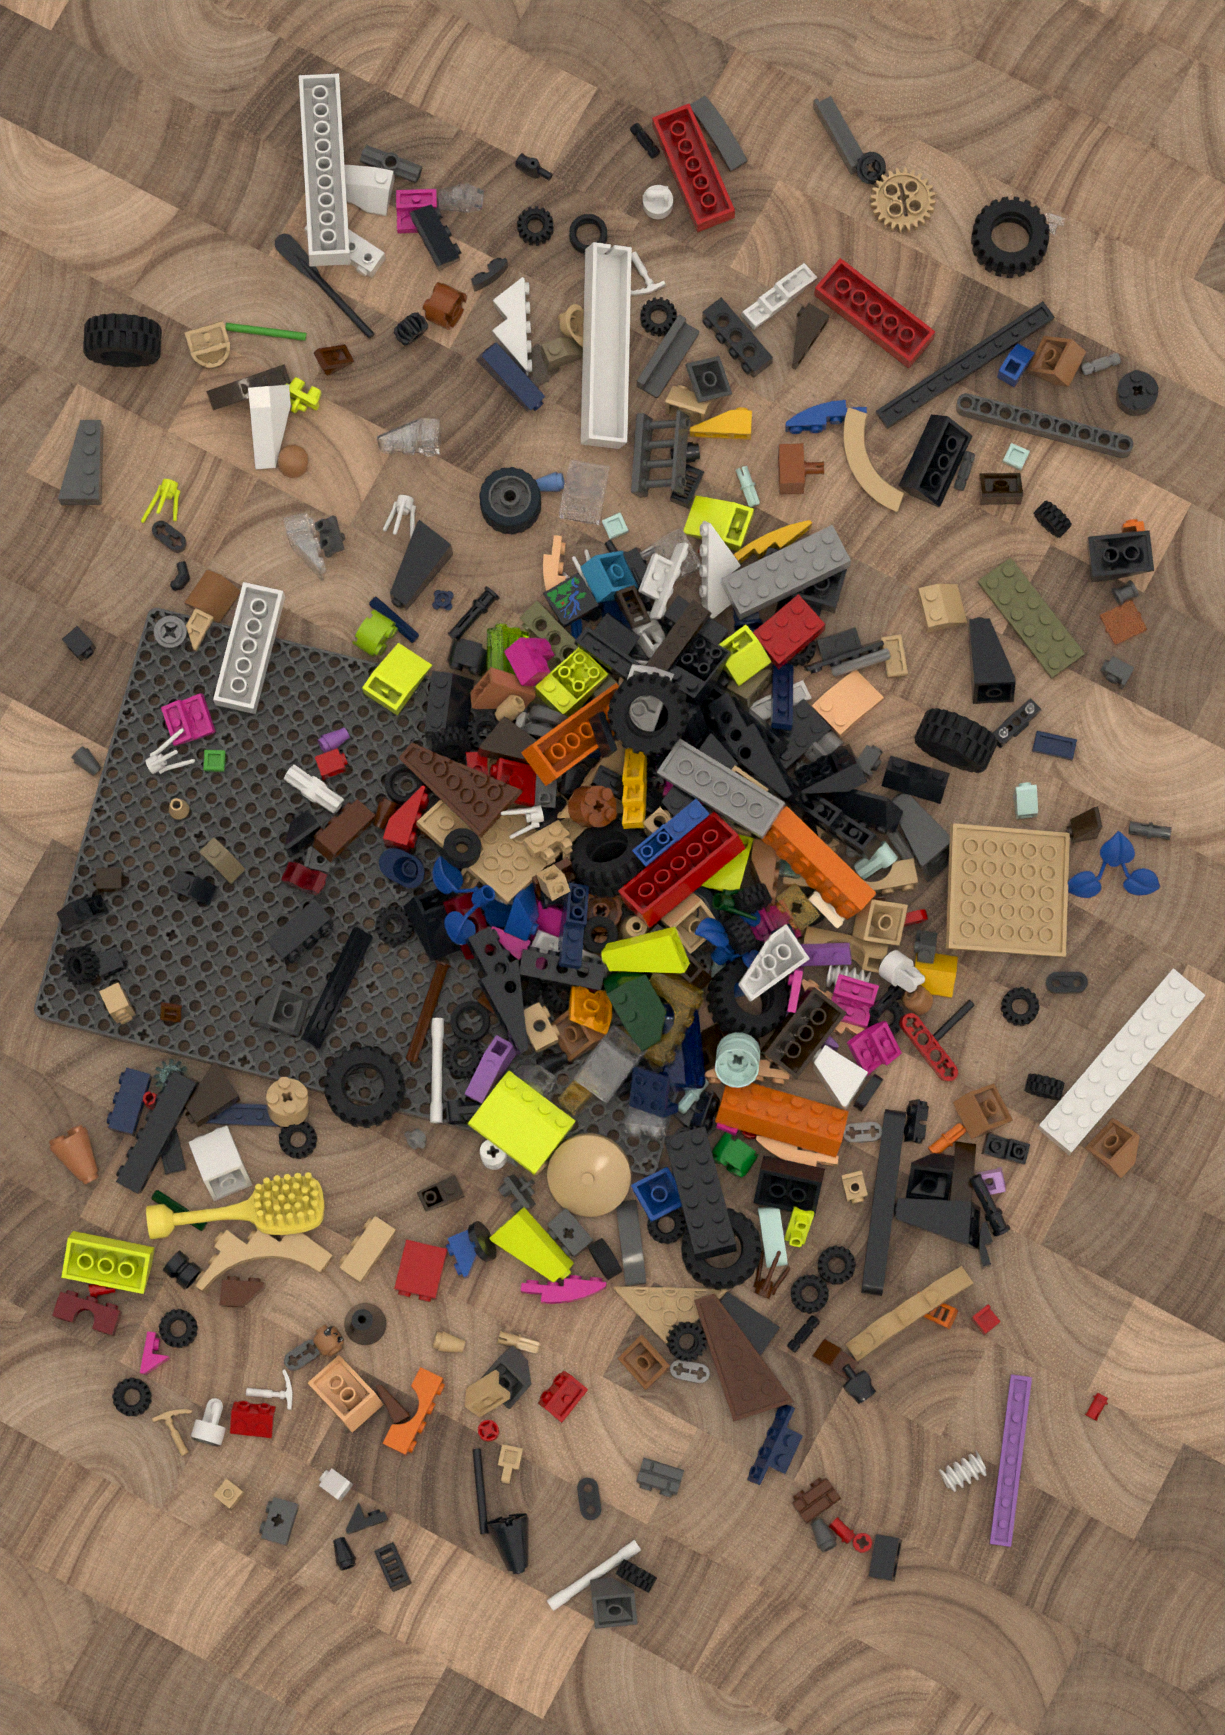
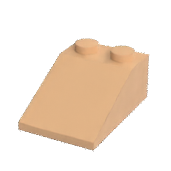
M855 670L822 695L812 705V708L831 727V731H834L841 739L879 704L884 697Z
M340 1355L308 1382L309 1386L352 1433L384 1405L377 1394Z

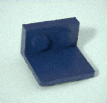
M638 1066L633 1068L629 1106L665 1118L677 1113L679 1104L671 1102L668 1098L669 1077Z

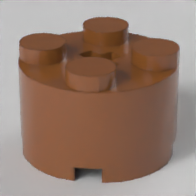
M437 282L433 288L431 298L427 299L423 305V310L426 311V320L446 330H450L449 326L453 328L463 314L464 309L461 306L463 302L466 303L467 295L445 283Z
M581 786L574 790L572 798L568 801V813L570 818L579 826L604 827L615 820L617 816L616 800L610 788L604 786Z
M589 894L587 920L598 915L597 910H605V916L603 917L612 920L618 928L622 920V907L619 899L616 896L614 898H609L608 896L601 898ZM599 926L594 928L592 933L600 936L602 933H607V931Z

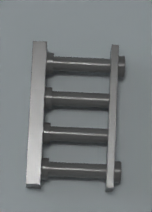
M677 410L676 420L653 421V418L645 413L637 414L631 493L643 498L648 496L649 488L671 487V490L684 495V488L686 487L685 470L688 429L691 424L689 415L681 410ZM675 428V439L652 441V431L654 429ZM674 447L673 459L650 460L652 449ZM672 467V479L649 480V471L651 469Z

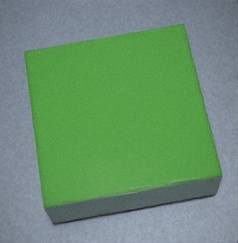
M204 750L203 770L206 772H225L226 751Z

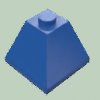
M532 883L515 896L504 932L524 941H527L531 935L535 936L539 928V924H537L539 913Z
M668 1167L631 1185L650 1222L682 1207L674 1177Z

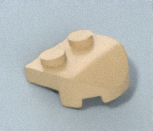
M223 321L184 332L191 356L197 363L211 368L225 362L230 352V342Z

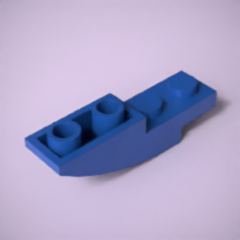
M846 400L822 403L798 413L786 422L785 432H790L791 434H800L802 431L821 433L822 430H826V422L841 424L842 421H845L848 409L846 408ZM850 407L867 413V407Z
M696 798L634 848L632 852L646 867L710 814Z

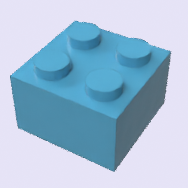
M623 551L595 555L580 567L597 603L615 600L614 594L616 591L635 585L636 589L639 588L623 556Z

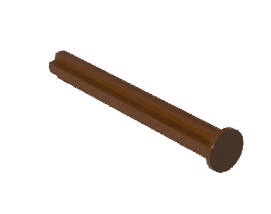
M435 961L437 966L406 1056V1060L412 1063H416L447 970L451 968V965L440 961Z

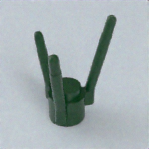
M744 888L734 890L723 889L722 893L714 895L712 900L713 908L731 915L738 914L754 921L757 920V917L733 908L734 899L730 895L738 894Z

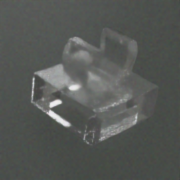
M1046 212L1045 217L1047 219L1046 222H1049V233L1055 235L1057 226L1064 227L1066 218Z

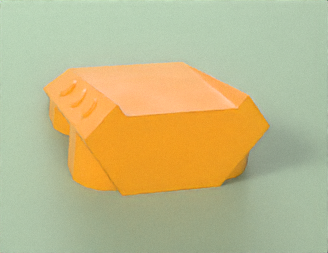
M571 986L569 1019L607 1035L612 1019V1003L606 991L598 990L594 994L586 987Z

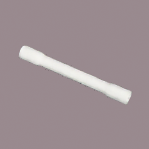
M432 1018L430 1123H443L442 1057L444 1018Z
M633 1540L620 1549L618 1553L546 1601L552 1610L555 1611L568 1602L571 1597L591 1584L590 1580L599 1579L621 1564L623 1559L628 1560L640 1552V1547Z

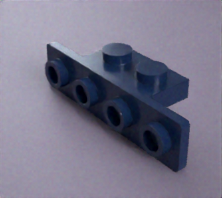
M786 1404L777 1409L772 1426L768 1429L767 1437L758 1451L757 1459L749 1470L748 1481L760 1485L768 1467L786 1474L803 1435L787 1428L795 1410L794 1407Z

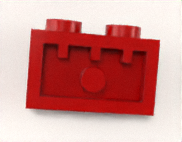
M563 1371L554 1378L551 1387L541 1394L538 1404L562 1423L588 1389L572 1375Z

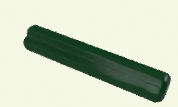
M156 1190L151 1197L156 1203L166 1205L173 1213L190 1211L159 1190ZM207 1222L194 1223L190 1225H192L200 1231H203L207 1225Z

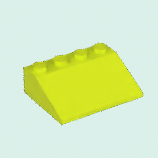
M508 1071L468 1122V1125L535 1175L571 1131L575 1120L511 1071Z

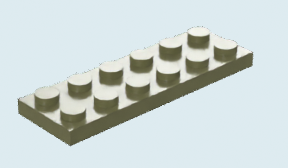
M1011 557L978 580L979 586L1051 679L1085 655Z

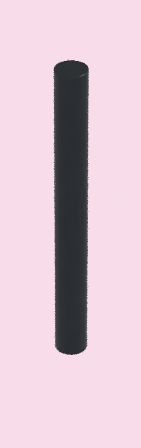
M472 1449L480 1535L489 1534L487 1529L488 1521L481 1449Z

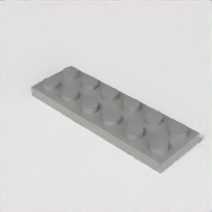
M681 739L675 744L657 771L658 776L697 798L761 839L764 838L785 806V802Z

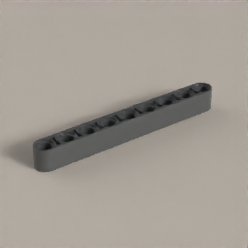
M969 393L961 394L957 399L956 411L963 417L1118 458L1128 457L1133 448V440L1124 434ZM964 401L969 402L971 407L963 408L960 403ZM988 407L991 412L984 414L980 411V408ZM1007 412L1010 414V417L1004 419L1000 416V413ZM1022 417H1026L1030 420V422L1028 424H1023L1020 422L1019 419ZM1046 422L1050 427L1042 429L1039 424ZM1062 427L1067 428L1069 433L1066 435L1061 434L1059 429ZM1086 433L1089 438L1083 440L1079 437V434ZM1106 438L1109 443L1107 445L1100 444L1099 439ZM1125 443L1129 449L1121 450L1118 445Z

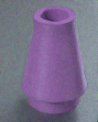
M343 727L321 735V738L318 739V744L322 751L326 753L337 749L350 736Z

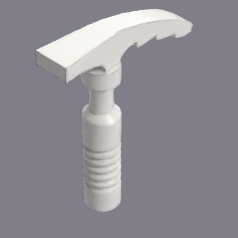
M637 252L631 253V260L634 262L639 274L645 279L647 286L645 289L631 290L632 296L652 293L666 286L664 281L653 284L654 282L649 278L648 271Z
M285 1370L282 1372L285 1376L286 1392H273L268 1389L261 1390L255 1388H247L246 1396L287 1398V1409L292 1410V1386Z

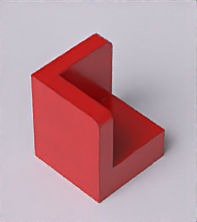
M989 1304L971 1318L983 1335H986L1001 1322L990 1309L991 1306Z

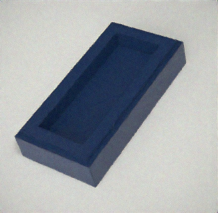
M1037 731L1032 752L1073 760L1077 739Z

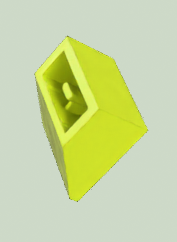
M744 625L719 644L731 652L724 669L738 687L771 663L761 643L747 625Z

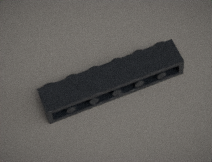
M179 1070L173 1073L170 1072L166 1077L164 1083L167 1085L164 1091L158 1093L155 1099L157 1104L154 1110L151 1109L145 1118L147 1123L144 1129L140 1128L135 1137L137 1139L135 1146H131L126 1154L128 1160L125 1165L120 1166L116 1173V1176H118L116 1182L137 1194L143 1192L186 1110L185 1105L200 1083Z

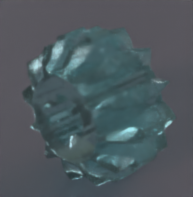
M173 1059L169 1060V1065L162 1061L161 1063L164 1068H155L160 1073L153 1075L154 1079L159 1080L155 1085L157 1087L162 1086V1092L167 1085L164 1082L170 1072L179 1070L185 1073L188 1070L186 1066L181 1067V1061H178L175 1066Z

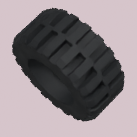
M1008 196L1002 197L1000 202L995 199L991 201L990 206L985 205L981 210V214H978L975 219L971 237L973 254L977 256V261L980 265H985L986 271L989 273L992 270L995 271V276L1001 277V274H1007V278H1013L1014 274H1017L1018 277L1024 276L1026 271L1030 273L1035 270V266L1042 262L1043 256L1046 254L1050 238L1049 224H1046L1047 219L1045 215H1040V208L1036 205L1034 207L1030 206L1031 201L1027 199L1024 202L1019 201L1020 197L1015 196L1013 200H1009ZM1002 223H1015L1027 231L1029 243L1024 249L1017 252L1003 251L992 241V231Z
M123 313L93 316L84 324L83 353L90 361L93 360L95 363H101L106 366L111 365L112 367L119 366L125 368L149 366V364H154L160 358L162 329L155 320L144 316L140 317Z
M643 672L638 676L633 675L627 681H624L615 691L609 703V727L615 733L614 738L617 741L620 739L623 742L622 746L624 748L630 747L633 749L632 752L636 754L639 751L644 752V755H651L653 752L659 754L663 750H669L681 738L689 721V703L685 700L687 696L684 691L681 692L679 690L680 685L677 682L672 683L670 677L666 675L661 677L656 672L652 674ZM648 695L656 697L667 708L668 719L660 730L645 731L638 728L632 722L629 709L631 703L639 696Z
M931 708L925 712L914 737L915 744L931 757L949 766L971 773H981L987 769L998 744L996 736L991 731H988L986 727L958 713L945 709L941 710L940 708Z
M614 820L604 827L586 829L582 836H578L575 844L572 846L573 852L570 854L571 865L579 884L588 886L589 894L596 895L597 897L604 898L608 896L609 898H614L615 895H620L618 890L646 868L632 852L634 848L646 839L644 832L640 828L624 829L621 820ZM615 855H621L620 857H618L617 859H615V860H613V861L602 863L604 860L608 859L609 857H612V856H615Z
M738 958L728 963L713 976L712 982L709 983L707 988L709 993L706 994V1001L710 1003L707 1009L709 1013L712 1012L713 1017L711 1019L714 1023L717 1022L720 1025L719 1029L722 1032L726 1030L729 1032L728 1034L735 1032L746 1033L756 1040L775 1029L786 1017V1010L789 1005L787 999L790 997L789 990L785 989L787 985L785 979H781L759 995L762 1002L760 1015L745 1012L737 1004L734 997L735 983H739L748 970L743 960Z
M366 1045L362 1048L355 1046L349 1051L346 1049L341 1052V1056L335 1057L332 1061L333 1064L326 1071V1078H324L325 1097L333 1113L344 1123H349L357 1128L358 1126L370 1128V1126L374 1125L377 1127L382 1125V1122L393 1118L392 1115L398 1112L400 1104L404 1100L405 1090L404 1077L393 1057L383 1052L382 1049H374ZM360 1068H371L377 1071L384 1081V1092L381 1098L369 1106H359L352 1103L345 1093V1083L348 1076Z
M727 1208L731 1227L741 1244L740 1257L732 1266L716 1268L708 1264L705 1259L696 1261L687 1228L682 1238L681 1252L686 1270L693 1276L694 1280L702 1283L705 1287L715 1288V1290L725 1288L728 1290L745 1283L754 1274L761 1256V1241L754 1223L750 1219L748 1220L743 1213H738L731 1208Z

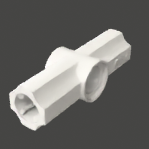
M296 765L290 767L284 777V780L301 791L304 797L313 803L317 802L334 815L344 803V799L327 788L328 786L315 776L311 777Z

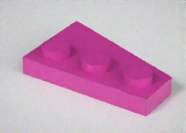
M799 966L790 973L788 985H791L792 988L788 1012L796 1013L804 966Z

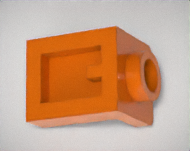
M1137 519L1127 520L1122 525V533L1145 531L1144 522Z

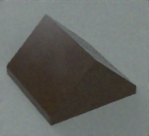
M980 473V505L1021 504L1023 488L1020 473Z

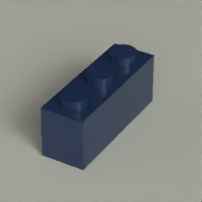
M127 1067L125 1072H121L119 1078L121 1087L119 1092H115L113 1098L114 1110L109 1112L106 1122L109 1124L108 1128L110 1130L135 1137L145 1104L143 1095L149 1091L152 1081L151 1074Z

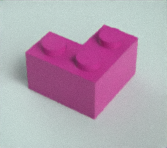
M519 638L504 651L522 686H535L551 673L547 662L555 655L546 638Z

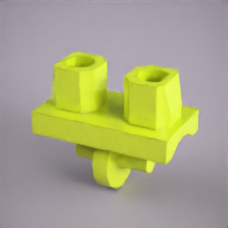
M295 377L289 385L290 403L292 405L291 412L297 413L298 410L305 412L307 410L306 406L317 411L320 406L318 401L322 394L321 390L312 386L306 394L302 392L305 382Z
M797 1207L793 1208L784 1235V1240L789 1241V1245L801 1247L802 1244H805L814 1217V1211H803Z

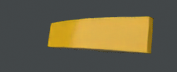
M807 520L769 532L750 542L733 555L740 564L752 554H755L760 559L766 554L768 547H775L777 550H781L791 545L812 528V522Z
M632 748L625 749L622 776L624 785L622 825L624 829L644 828L647 755L640 751L638 754L633 753Z

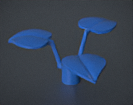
M1119 831L1100 848V856L1103 859V863L1097 877L1091 871H1084L1074 875L1067 882L1068 893L1081 898H1091L1101 891L1099 880L1102 878L1106 864H1109L1111 867H1117L1121 864L1125 876L1128 878L1123 882V887L1127 892L1142 896L1151 894L1160 887L1157 875L1149 869H1137L1132 874H1129L1125 863H1129L1134 859L1135 850L1128 838Z
M442 856L436 860L432 876L435 886L442 893L449 894L452 891L454 893L473 892L471 900L474 906L464 916L460 912L453 911L445 918V929L455 944L464 945L466 944L465 939L475 934V925L467 918L478 907L484 910V917L491 926L502 928L506 925L512 906L494 899L495 891L491 886L484 885L480 889L477 886L469 889H459L463 884V876L459 869L450 865Z
M758 911L754 914L751 913V915L757 917L756 921L740 916L744 923L747 922L752 927H756L761 920ZM708 917L699 923L695 930V935L701 936L715 946H718L711 953V958L716 964L724 965L729 959L733 961L735 958L743 956L744 964L748 968L758 955V951L751 950L743 955H739V953L734 955L735 950L729 945L728 935L724 933V926L719 921Z

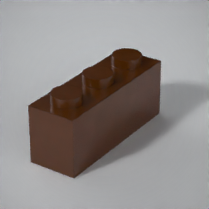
M358 799L352 804L350 802L346 804L341 811L343 813L338 817L336 815L332 817L328 822L329 826L325 829L321 828L314 835L313 847L330 863L373 823L375 814Z

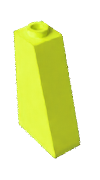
M676 927L607 943L601 955L602 961L607 965L609 971L684 973L690 964Z
M525 1207L489 1238L493 1243L552 1282H555L558 1278L563 1280L571 1273L569 1269L574 1262Z

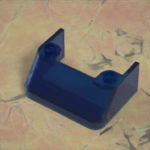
M662 1003L666 1009L660 1041L663 1072L658 1073L670 1078L669 1092L701 1089L705 1086L706 1079L699 1013L693 1006Z

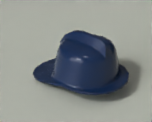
M389 848L381 854L379 867L387 878L407 888H415L424 880V866L417 856L398 848Z

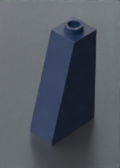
M497 342L490 345L475 359L527 412L532 409L536 411L544 404L542 402L545 398L544 394Z

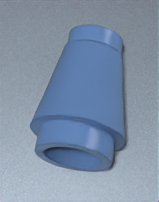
M554 472L535 479L540 492H560L561 489H565L562 473Z

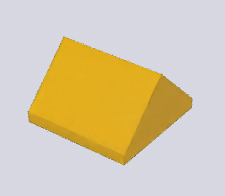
M916 953L914 967L925 976V982L920 985L929 991L931 995L952 998L958 957L935 953L934 962L931 964L917 962L918 953Z

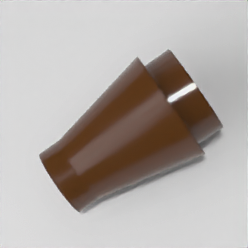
M382 798V801L378 803L373 825L384 830L389 818L397 811L398 804Z

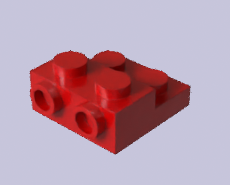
M499 758L495 764L491 765L489 776L523 791L514 801L515 804L527 807L535 805L537 774L530 765Z

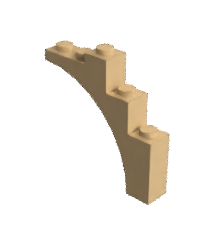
M226 1230L224 1233L220 1232L214 1240L216 1243L214 1247L220 1253L212 1256L208 1262L209 1268L206 1272L202 1271L195 1280L197 1281L195 1286L205 1292L216 1279L228 1270L258 1259L278 1258L292 1260L322 1274L334 1257L303 1233L280 1235L282 1240L278 1242L269 1234L253 1230L247 1238L249 1242L245 1244Z
M960 1266L876 1320L867 1329L846 1343V1346L858 1362L899 1332L973 1284V1281L964 1268Z

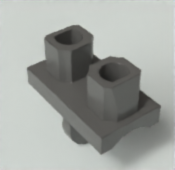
M332 515L327 519L315 522V528L319 531L321 538L319 541L320 548L324 550L325 557L329 558L334 553L345 550L343 545L345 535L340 533L336 516Z
M538 775L536 776L535 806L541 805V807L556 808L558 778L545 786Z
M514 1174L503 1179L504 1183L498 1190L505 1198L512 1193L517 1199L510 1204L515 1213L519 1212L523 1207L527 1210L536 1205L531 1198L535 1194L531 1188L535 1184L533 1179L527 1182L523 1176L517 1179Z

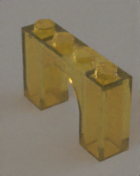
M654 972L650 982L656 993L666 999L673 1007L675 1013L674 1025L668 1033L661 1034L660 1042L643 1052L626 1029L619 1042L663 1067L668 1063L671 1064L676 1056L674 1051L677 1045L680 1046L685 1038L683 1033L686 1027L689 1028L694 1020L692 1015L695 1009H699L704 1000L702 998L704 991L673 973Z

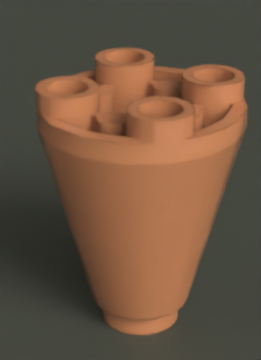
M81 1124L69 1129L67 1136H57L50 1140L49 1148L73 1175L85 1185L99 1176L96 1173L98 1169L88 1131Z

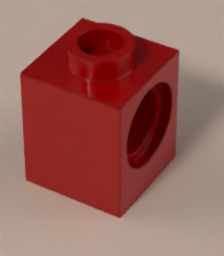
M338 748L315 756L323 780L346 772L344 765L348 763L344 753L340 754Z

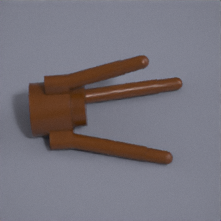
M761 1251L753 1287H755L754 1293L770 1299L771 1294L775 1295L777 1288L790 1271V1267H787L773 1286L774 1282L770 1280L781 1255L780 1251H777L766 1279L762 1278L760 1281L764 1251Z

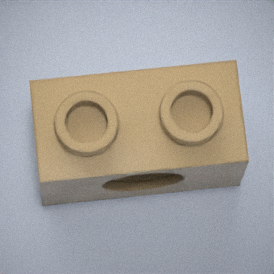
M538 1002L524 1010L527 1037L536 1053L559 1042L557 1036L560 1033L555 1024H550L548 1018L551 1016L546 1006L541 1007ZM537 1022L545 1024L546 1027L542 1032H537L533 1028Z

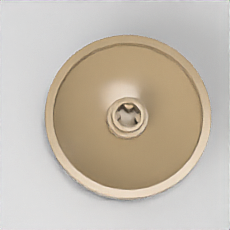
M585 1133L570 1137L558 1146L550 1159L547 1179L552 1195L563 1208H567L569 1212L576 1215L595 1217L607 1214L621 1204L629 1191L632 1172L628 1157L617 1143L599 1134Z

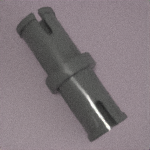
M1130 821L1128 834L1146 836L1147 839L1153 837L1170 840L1172 827L1153 825L1152 822L1146 824Z

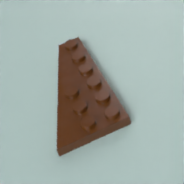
M411 743L398 757L481 838L502 816L501 812L506 811L523 793L519 788L508 785L505 782L414 743Z
M716 1294L694 1300L733 1422L793 1403L794 1401Z

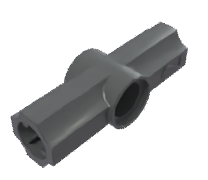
M368 145L363 149L360 158L361 163L371 167L394 171V176L413 183H417L423 169L422 166L402 159L395 153H387ZM390 161H394L396 163L394 167L386 166V164Z

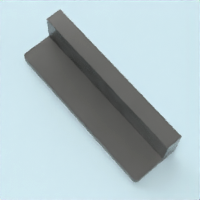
M831 96L820 102L818 98L814 99L813 109L851 175L856 173L857 159L861 158L863 152Z
M678 315L637 379V387L655 398L660 396L699 335V330L688 325L686 318L682 315Z

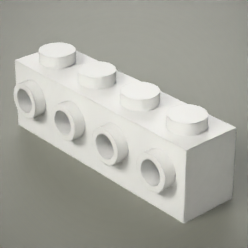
M306 226L304 229H305V233H306V235H307L306 238L308 239V232H307V226ZM348 229L350 264L356 267V271L362 276L366 277L368 275L372 278L385 261V253Z

